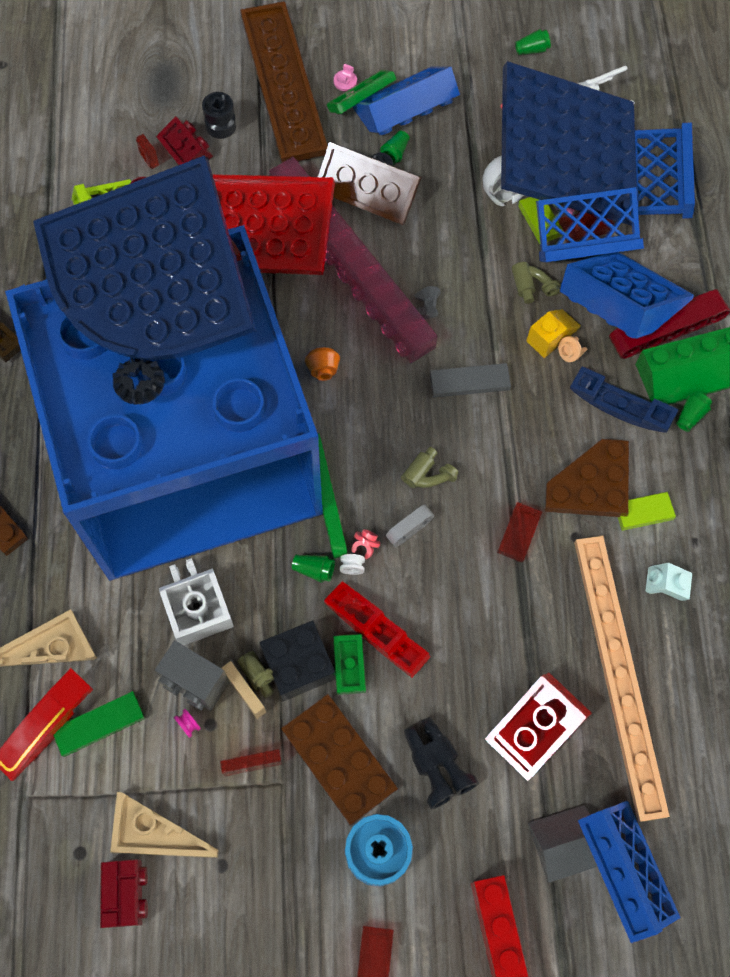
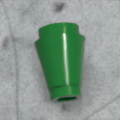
M538 29L515 41L518 56L522 54L546 52V49L551 48L548 31L546 29L542 31Z
M398 131L381 146L380 153L388 154L392 158L393 165L399 163L410 140L409 135L405 131Z
M694 392L692 395H689L676 425L680 429L690 432L711 411V399L700 392Z
M296 554L293 558V571H297L320 583L324 581L329 582L334 573L335 561L329 559V556Z

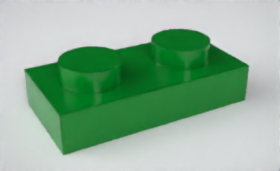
M362 634L333 636L337 695L366 693Z

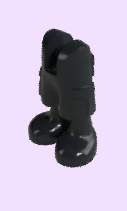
M427 717L421 720L431 742L423 745L412 725L404 729V734L412 752V761L419 775L428 776L431 783V793L427 798V804L430 809H436L454 797L451 787L443 778L438 767L446 769L457 796L474 789L479 782L475 775L464 772L455 762L458 753L446 736L444 737L433 719Z

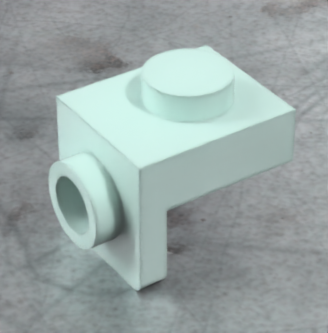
M671 563L650 566L647 574L646 592L649 594L662 592L681 601L689 600L692 573Z

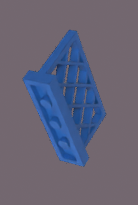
M692 122L682 123L681 128L635 130L637 204L644 196L653 201L650 206L638 207V215L682 214V218H693L695 193ZM676 137V142L670 147L662 142L664 138ZM647 138L651 143L644 148L637 143V139ZM656 145L664 151L659 157L649 152ZM668 155L676 160L671 167L662 162ZM643 156L652 161L646 168L638 163ZM656 165L665 171L658 178L650 172ZM668 175L677 180L672 187L663 182ZM644 176L652 181L647 188L638 183ZM657 185L666 191L659 198L650 192ZM671 195L678 201V205L668 206L663 201Z
M636 187L536 201L541 251H539L540 262L644 248L643 238H640ZM629 193L630 205L623 211L615 202L621 194ZM615 195L612 200L607 197ZM599 197L608 203L601 214L590 207L596 198ZM584 199H590L588 203L583 201ZM572 201H578L584 206L576 218L566 210ZM566 202L563 207L558 203ZM553 204L560 210L552 222L544 216V205ZM611 207L621 214L614 226L604 218ZM587 210L597 217V220L590 229L579 221ZM563 213L573 221L565 233L555 225ZM625 218L632 223V234L624 235L617 229ZM601 221L610 228V231L604 238H599L593 233ZM576 224L587 232L577 242L568 236ZM553 228L562 237L555 245L547 246L546 235ZM614 232L618 235L611 237ZM589 236H591V237L594 238V239H591V240H587V238H588ZM567 239L570 243H563V241Z
M628 801L578 820L631 943L657 935L662 932L663 928L681 918ZM622 815H623V817H624L626 823H624V822L621 820V819H622ZM621 832L626 835L625 841L621 838ZM635 844L639 850V853L635 850ZM634 861L639 865V871L634 868ZM648 873L651 877L652 882L648 880ZM648 892L652 894V901L648 899ZM662 904L664 906L666 913L662 911Z

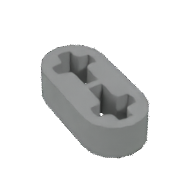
M426 505L420 506L391 528L386 534L387 539L394 547L400 546L424 528L434 518V514Z

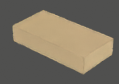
M230 661L224 665L222 669L225 671L232 686L256 719L260 718L266 713L265 707L233 663Z

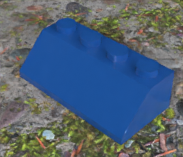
M431 66L375 92L354 105L353 109L369 132L384 135L391 132L392 127L397 124L401 126L412 122V117L418 114L424 116L433 112L432 108L437 105L445 106L452 103V98L460 95L452 67Z

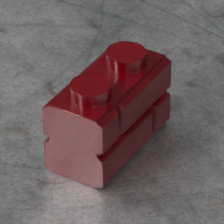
M142 861L101 862L100 928L141 926L142 918H147L148 903L147 899H142V886L147 885L148 874L147 867H142Z

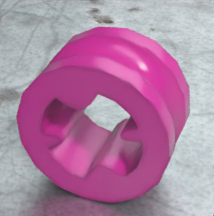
M185 708L182 710L183 714L181 716L176 715L173 718L190 738L194 730L199 731L201 728Z

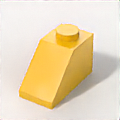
M563 309L549 311L530 327L526 342L545 358L559 346L561 339L571 336L581 325Z

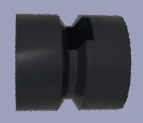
M223 92L208 94L202 102L206 131L213 138L225 139L230 137L236 130L232 98Z

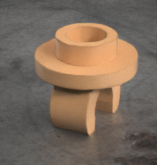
M576 336L564 337L559 342V354L566 362L578 360L587 351L586 347L581 348L578 341L579 338Z

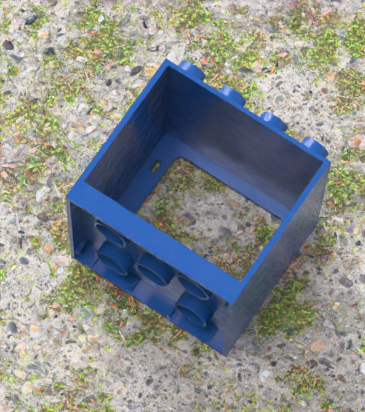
M244 225L228 229L256 332L180 358L151 360L153 362L156 361L162 369L165 383L160 395L146 404H130L118 397L113 388V373L118 369L119 363H125L130 357L116 354L101 347L77 330L65 313L58 307L47 280L5 291L63 513L109 581L323 514L318 434ZM142 371L136 377H131L135 389L140 381H146L143 378Z

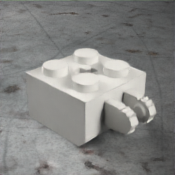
M192 558L186 560V567L191 577L181 580L178 567L175 564L171 565L169 568L174 583L159 588L177 642L182 645L190 644L234 627L213 568L197 574ZM199 603L200 609L194 611L193 605Z

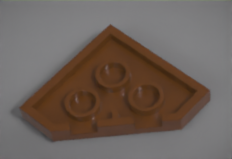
M601 439L547 482L545 512L627 517L629 441Z

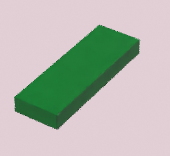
M380 70L326 104L329 112L337 114L345 112L395 81L396 76L394 72Z
M132 691L66 722L54 734V738L61 756L66 757L144 720L145 717L136 695Z

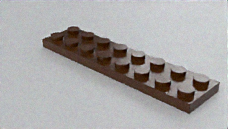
M285 1L241 9L242 23L281 163L285 164L325 156L328 148Z

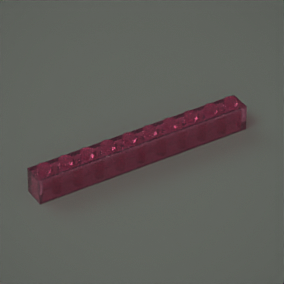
M294 157L269 170V176L309 177ZM332 205L325 257L326 262L329 265H334L341 281L349 284L356 300L364 303L371 319H376L381 325L383 334L388 339L391 338L394 341L398 353L403 358L406 357L410 363H413L436 348L437 334Z

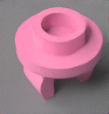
M344 64L343 70L335 74L334 85L337 89L348 91L357 85V77L353 73L354 68L352 66Z

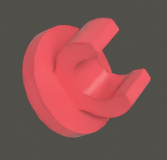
M363 529L362 532H355L354 537L358 541L352 545L351 552H357L359 546L363 545L367 549L364 556L365 559L370 558L374 552L373 547L379 548L381 544L377 540L378 535L366 529Z

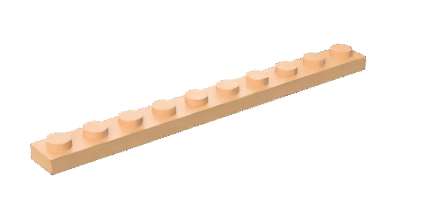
M604 537L576 539L574 544L637 822L668 818L670 816Z

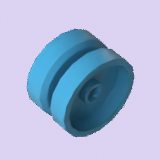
M375 814L364 817L352 827L346 839L345 857L348 868L358 880L367 885L381 887L394 883L406 872L412 860L413 845L409 832L401 822L391 816ZM379 845L384 849V854L375 857L373 855V847Z

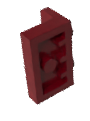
M175 116L156 136L178 165L203 155L208 159L213 157L208 150L210 145L203 137L196 136L195 132L197 129L187 119L183 122Z

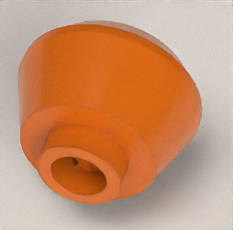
M326 347L310 351L305 358V364L311 375L320 381L331 379L336 374L340 362V355L335 350Z

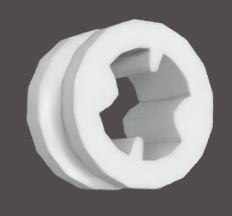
M356 554L341 556L340 561L343 565L340 566V572L349 575L364 573L362 564L365 563V557Z

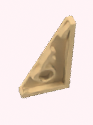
M71 609L0 647V667L88 661L97 658Z
M117 792L111 853L218 858V849L124 793Z

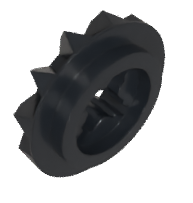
M130 358L123 364L119 363L118 369L113 373V388L118 397L127 403L135 405L153 401L160 395L165 383L162 369L156 361L153 362L151 360ZM142 371L143 378L146 381H140L135 389L131 377H136Z

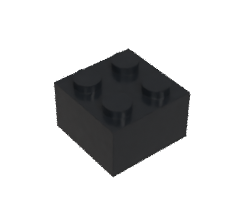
M313 620L259 642L268 667L273 671L274 682L282 702L335 680V671Z

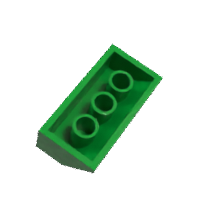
M730 327L642 350L635 365L651 403L654 399L671 405L687 400V397L694 392L708 395L730 389Z

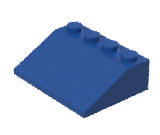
M619 252L603 254L567 264L560 292L568 296L569 300L579 303L587 308L588 312L597 314L605 319L609 325L618 327L627 336L635 339L656 331L688 304L694 296Z

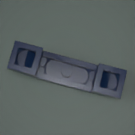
M583 366L580 368L570 386V389L579 397L624 422L641 428L667 433L679 409L657 399H654L652 403L604 382L605 376Z

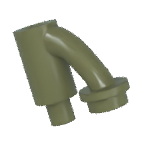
M519 262L512 266L511 269L518 295L523 297L526 304L534 302L533 294L536 289L532 277L543 283L542 291L546 296H555L560 292V282L552 280L539 268L529 266L527 262Z
M429 447L425 453L420 452L402 474L401 479L411 488H429L448 480L455 482L459 472L454 466L445 464V466L440 467V474L426 477V474L435 464L434 457L438 454L434 448Z
M250 651L240 657L237 662L254 690H260L264 698L272 695L274 690L269 683L274 680L273 671L265 669L255 651Z

